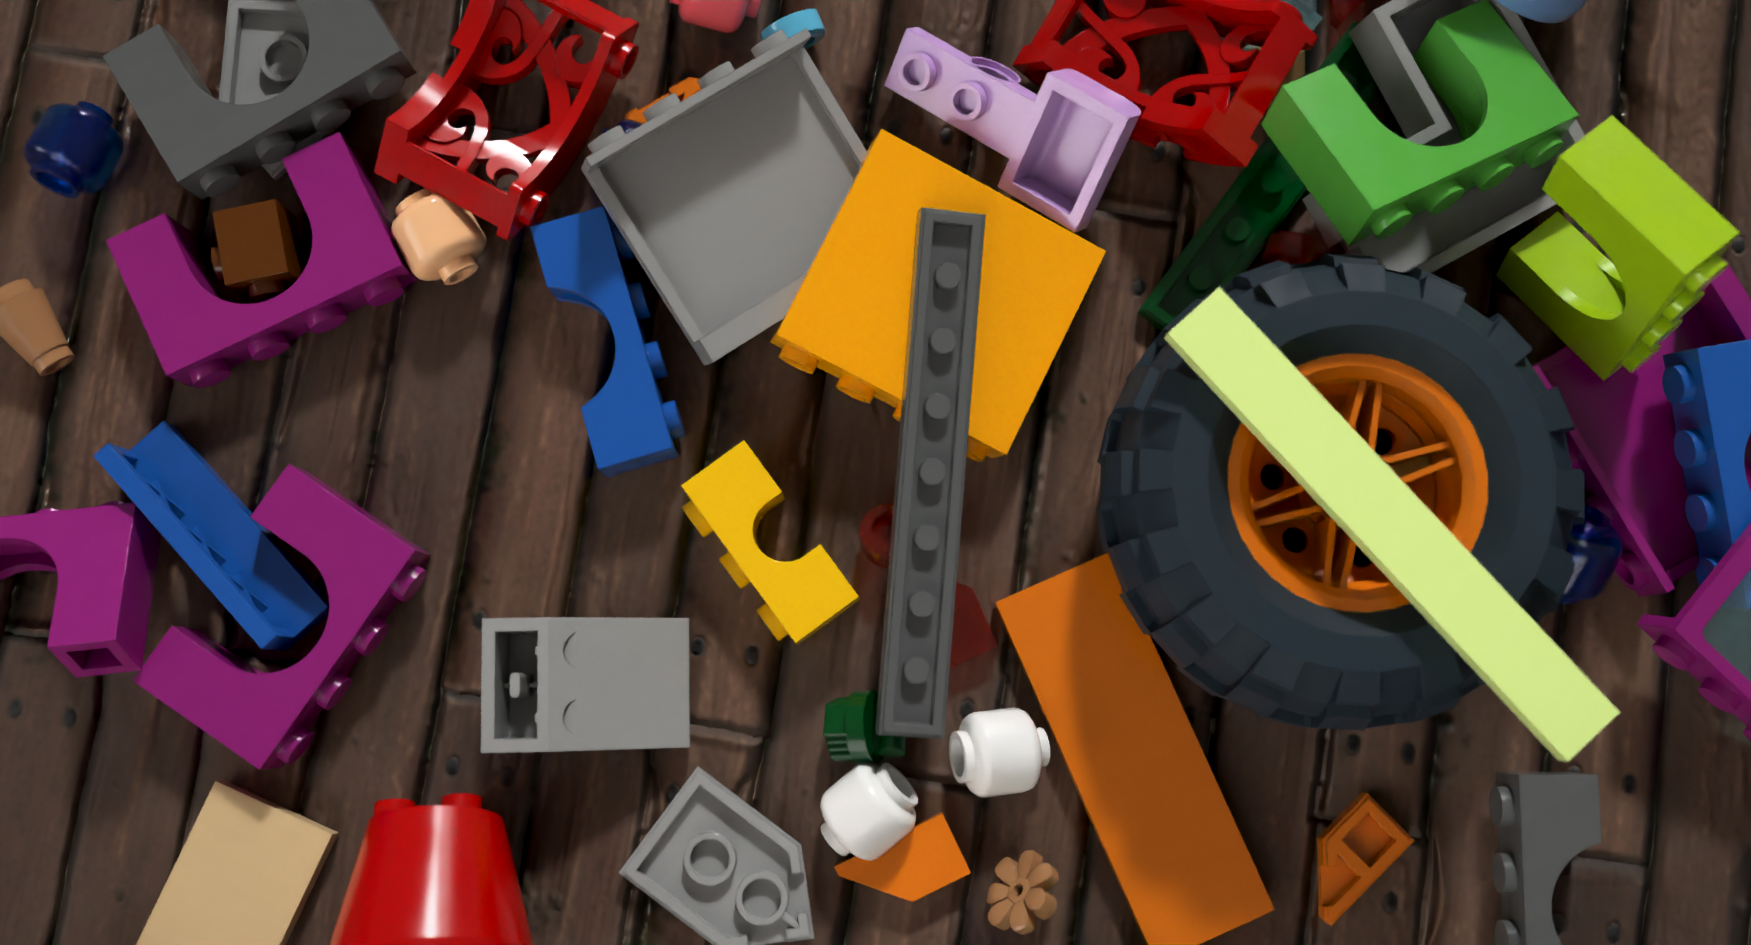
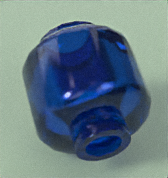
M79 101L76 105L66 103L50 105L43 113L23 148L26 161L31 166L29 172L32 178L44 188L63 197L77 198L80 194L99 192L106 184L124 152L122 137L112 126L113 118L102 108L85 101Z
M1584 505V523L1574 525L1569 535L1566 551L1574 555L1572 561L1576 563L1560 603L1575 604L1581 600H1590L1602 594L1622 556L1624 544L1618 531L1610 525V519L1606 514L1588 505Z

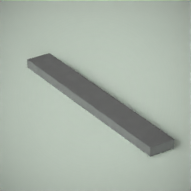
M924 207L917 211L875 733L878 735L944 739L986 214Z

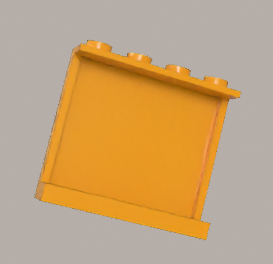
M881 129L866 152L857 176L770 343L782 349L779 358L789 365L809 374H813L816 367L839 378L836 387L848 396L868 404L875 397L896 408L892 416L900 422L917 211L924 207L986 214L966 457L983 462L986 456L996 458L1007 455L1106 251Z

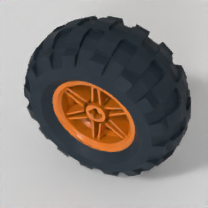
M1323 254L1318 260L1292 265L1278 260L1235 275L1229 283L1221 287L1231 300L1374 451L1377 429L1383 430L1393 442L1389 452L1378 456L1536 624L1546 613L1557 611L1576 563L1572 561L1574 555L1566 551L1569 535L1574 525L1584 523V473H1582V469H1572L1565 433L1573 431L1575 426L1559 387L1556 386L1547 390L1526 358V355L1533 350V347L1502 315L1497 313L1490 318L1484 317L1463 302L1467 294L1463 292V288L1418 267H1415L1410 272H1397L1385 269V265H1378L1377 258L1366 255ZM1208 296L1201 300H1194L1162 329L1127 376V381L1118 401L1107 419L1097 461L1101 465L1100 498L1099 505L1096 506L1103 552H1108L1122 589L1120 597L1142 633L1150 635L1176 663L1175 669L1212 696H1219L1254 712L1257 717L1297 727L1365 730L1366 728L1392 724L1414 723L1455 708L1461 697L1485 684V682L1372 561L1365 567L1356 566L1352 563L1356 550L1354 541L1164 339L1169 331ZM1266 465H1274L1281 471L1282 477L1279 488L1276 490H1270L1262 484L1260 473ZM1288 528H1292L1305 539V546L1299 553L1291 552L1284 546L1282 535Z

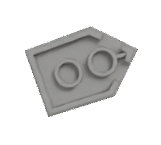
M228 0L219 90L220 101L231 104L262 102L284 91L297 78L307 58L309 32L306 20L295 0ZM338 128L326 132H316L296 144V149L293 153L327 138ZM283 161L273 164H262L263 168L274 180H278L287 172Z
M698 766L619 873L712 945H766L814 939L802 844Z

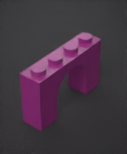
M340 132L282 158L311 224L312 249L308 263L301 276L289 289L272 299L253 304H238L225 301L216 290L189 230L165 213L106 240L167 377L189 387L194 386L196 388L218 384L231 375L230 368L250 359L260 361L275 357L289 348L288 341L309 331L311 333H323L332 330L347 320V313L366 304H369V306L387 304L404 293V286L418 280L411 272L391 238L392 223L358 151Z
M291 464L286 466L250 518L303 553L320 571L329 595V615L325 630L317 645L305 658L293 666L281 671L266 673L250 666L197 628L171 626L144 663L142 670L132 680L259 770L281 768L284 763L291 765L303 754L314 735L309 730L310 726L323 708L327 711L332 709L345 695L352 681L347 674L361 654L364 656L370 655L383 641L389 630V624L385 620L399 600L405 603L419 590L427 575V571L423 569V566L431 556L310 472Z
M112 501L96 507L68 510L47 508L31 514L0 517V580L26 571L42 570L58 573L57 593L47 648L76 678L142 670L161 535L134 502Z

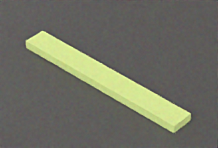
M1220 287L1167 333L1164 339L1558 761L1569 762L1620 713Z

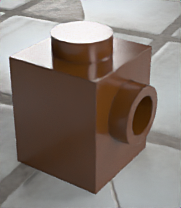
M276 199L212 212L218 245L211 248V260L215 274L221 283H224L244 298L249 299L250 302L259 303L282 294L301 276L305 266L296 216Z

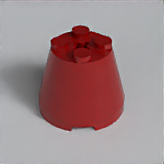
M469 793L448 794L441 797V805L415 806L416 803L414 801L400 798L383 799L374 803V816L367 823L329 945H534L504 819L495 812L482 809L481 796Z

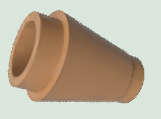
M26 278L12 281L0 287V336L34 367L40 376L50 375L68 365L75 358V355L69 348L68 341L44 289L34 288L29 279Z

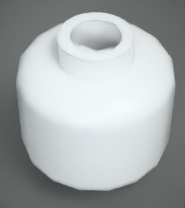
M1019 708L973 712L962 720L959 731L951 733L949 740L950 764L957 782L960 784L966 783L969 790L979 797L1023 793L1034 788L1040 777L1041 767L1049 764V739L1045 730L1041 727L1036 728L1029 714Z
M859 763L823 794L820 805L825 820L821 825L822 835L831 848L842 856L852 853L866 861L875 860L885 854L915 827L916 813L914 806L918 804L917 794L905 776L893 765L883 763L881 766H878L876 764Z

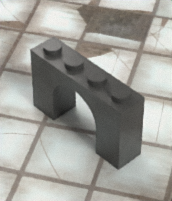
M295 0L306 20L309 32V49L305 64L297 78L284 91L268 100L254 104H231L215 99L183 46L159 24L105 54L103 58L176 181L203 200L208 196L216 197L230 192L239 185L242 176L262 164H273L282 161V158L295 151L296 144L316 132H326L338 128L349 119L353 110L372 99L380 100L395 94L403 87L407 78L417 73L373 0Z

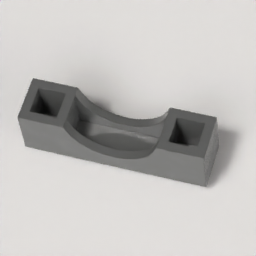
M1496 772V786L1491 788L1489 794L1490 817L1493 824L1498 826L1499 853H1495L1492 859V880L1496 891L1501 893L1502 920L1496 922L1494 930L1495 945H1562L1552 918L1553 891L1560 873L1568 862L1583 850L1602 842L1598 775L1577 772Z

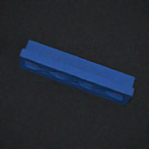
M167 421L161 422L130 450L107 443L93 455L261 649L288 651L329 615V600L266 528L250 518L252 512L174 424Z

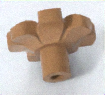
M1034 850L1024 851L1020 856L1019 862L1010 857H1005L995 867V872L1003 883H993L988 888L986 901L989 905L993 906L988 912V920L1002 931L1007 930L1011 926L1015 932L1021 935L1027 934L1035 929L1036 917L1046 920L1056 911L1057 900L1047 891L1058 882V872L1049 863H1042L1043 857Z

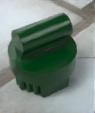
M855 691L849 697L835 698L826 704L823 735L826 737L827 749L830 751V758L833 761L879 764L883 761L884 756L902 757L905 755L906 737L878 735L875 733L877 691Z

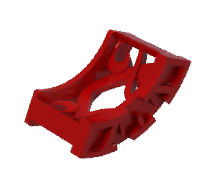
M470 0L462 21L450 43L453 47L460 50L459 54L444 77L432 72L419 90L399 110L386 118L374 173L394 184H397L403 178L417 183L497 226L496 235L506 241L511 240L525 225L528 227L538 225L548 208L551 194L571 168L598 122L618 78L620 80L625 79L636 62L639 47L633 44L639 27V22L629 17L622 18L590 0H536L553 9L543 25H541L522 0ZM569 18L602 35L594 58L586 64H579L575 61L576 52L584 45L582 35L575 34L566 37L558 45L556 51L553 46V42ZM524 43H526V45H527L528 47H527L526 50L519 56V54H520L521 51L523 50ZM508 44L513 47L512 51L517 59L509 64H499L495 61V58L501 46ZM538 64L548 93L550 123L522 136L490 141L492 131L491 119L482 100L476 94L482 83L507 85L517 82L532 72ZM568 87L580 89L572 104ZM462 115H470L476 120L475 130L470 141H467L470 132L466 126L463 128H453ZM539 155L532 164L527 160V158ZM444 159L458 161L457 166ZM479 163H487L486 173L493 185L473 175ZM510 174L518 176L519 178L510 185L508 193L497 188L500 177Z
M1056 0L1031 44L1023 46L1012 64L1016 70L1040 88L1047 72L1068 68L1084 74L1130 100L1141 110V115L1129 138L1154 149L1160 140L1172 142L1185 148L1183 154L1186 159L1211 165L1247 167L1259 146L1250 137L1300 51L1311 50L1318 36L1302 22L1303 16L1294 6L1280 0H1103L1105 10L1110 18L1102 21L1083 0ZM1148 4L1154 8L1148 9ZM1075 13H1077L1087 29L1061 45L1058 42ZM1187 30L1201 51L1208 74H1194L1177 78L1162 86L1152 96L1142 93L1138 61L1126 42L1155 34ZM1247 44L1262 47L1259 53L1258 48L1251 51L1242 50ZM1109 50L1121 61L1126 69L1125 73L1118 79H1112L1102 73L1107 67L1114 68L1113 59L1107 53ZM1250 67L1249 70L1245 72L1230 73V71L1236 72ZM1231 92H1235L1234 96L1231 99ZM1193 94L1195 102L1193 106L1176 104L1180 97Z

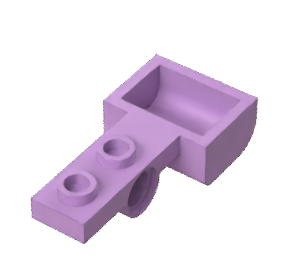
M919 27L906 28L884 86L1009 158L998 183V188L1074 233L1087 228L1141 115V110L1125 97L1084 74L1068 68L1047 72L1037 95L1019 85L1021 82L1020 76L1010 68L987 58L970 57Z

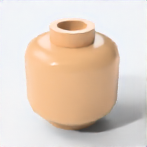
M426 188L411 194L399 203L395 209L397 217L392 222L390 234L411 272L418 279L423 281L442 279L445 285H453L465 280L476 272L478 265L475 260L484 251L487 239L473 213Z

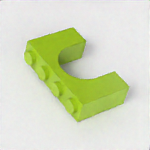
M1611 115L1558 157L1542 187V190L1602 247L1611 261L1557 211L1509 249L1496 274L1603 381L1623 366L1630 373L1635 372L1661 349L1662 346L1659 343L1682 323L1680 317L1705 295L1702 290L1728 267L1729 263L1721 256L1740 233Z

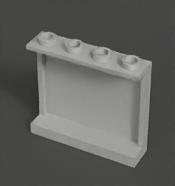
M807 28L789 39L783 30L770 35L751 49L755 59L736 70L730 61L717 66L697 80L702 90L683 101L679 100L676 93L668 95L642 113L647 120L646 123L627 134L621 125L616 126L587 145L592 154L585 158L581 167L582 172L704 366L715 362L784 318L861 168L860 164L867 152L804 48L806 42L811 38Z

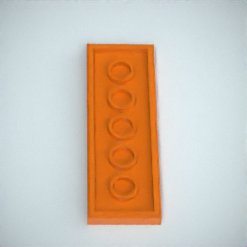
M1106 553L995 602L994 605L1145 944L1199 945L1270 913L1275 908L1150 635L1142 633L1120 597V594H1122L1121 585L1110 556Z

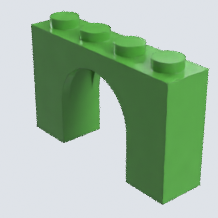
M1481 0L1437 19L1413 56L1421 73L1452 112L1459 128L1460 143L1449 146H1428L1411 142L1393 133L1373 115L1335 63L1283 85L1278 92L1261 126L1348 246L1374 234L1379 240L1385 239L1402 229L1414 215L1425 210L1430 215H1436L1453 205L1464 192L1476 186L1481 192L1487 191L1505 180L1515 168L1525 163L1530 168H1536L1550 160L1563 148L1565 143L1561 137L1577 119L1579 114L1488 0Z

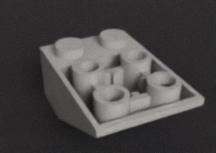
M482 618L481 753L691 747L690 618Z

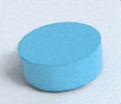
M805 9L773 22L761 32V37L764 40L770 35L783 30L789 39L807 28L811 38L806 42L804 48L808 49L824 37L826 30L816 9Z

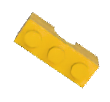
M745 440L681 485L691 499L681 508L703 538L714 531L722 541L728 552L718 559L740 589L752 583L766 603L756 611L778 641L789 634L793 641L799 645L859 601L858 594L821 544L803 557L789 562L773 560L760 550L757 541L759 523L764 515L785 500V497Z

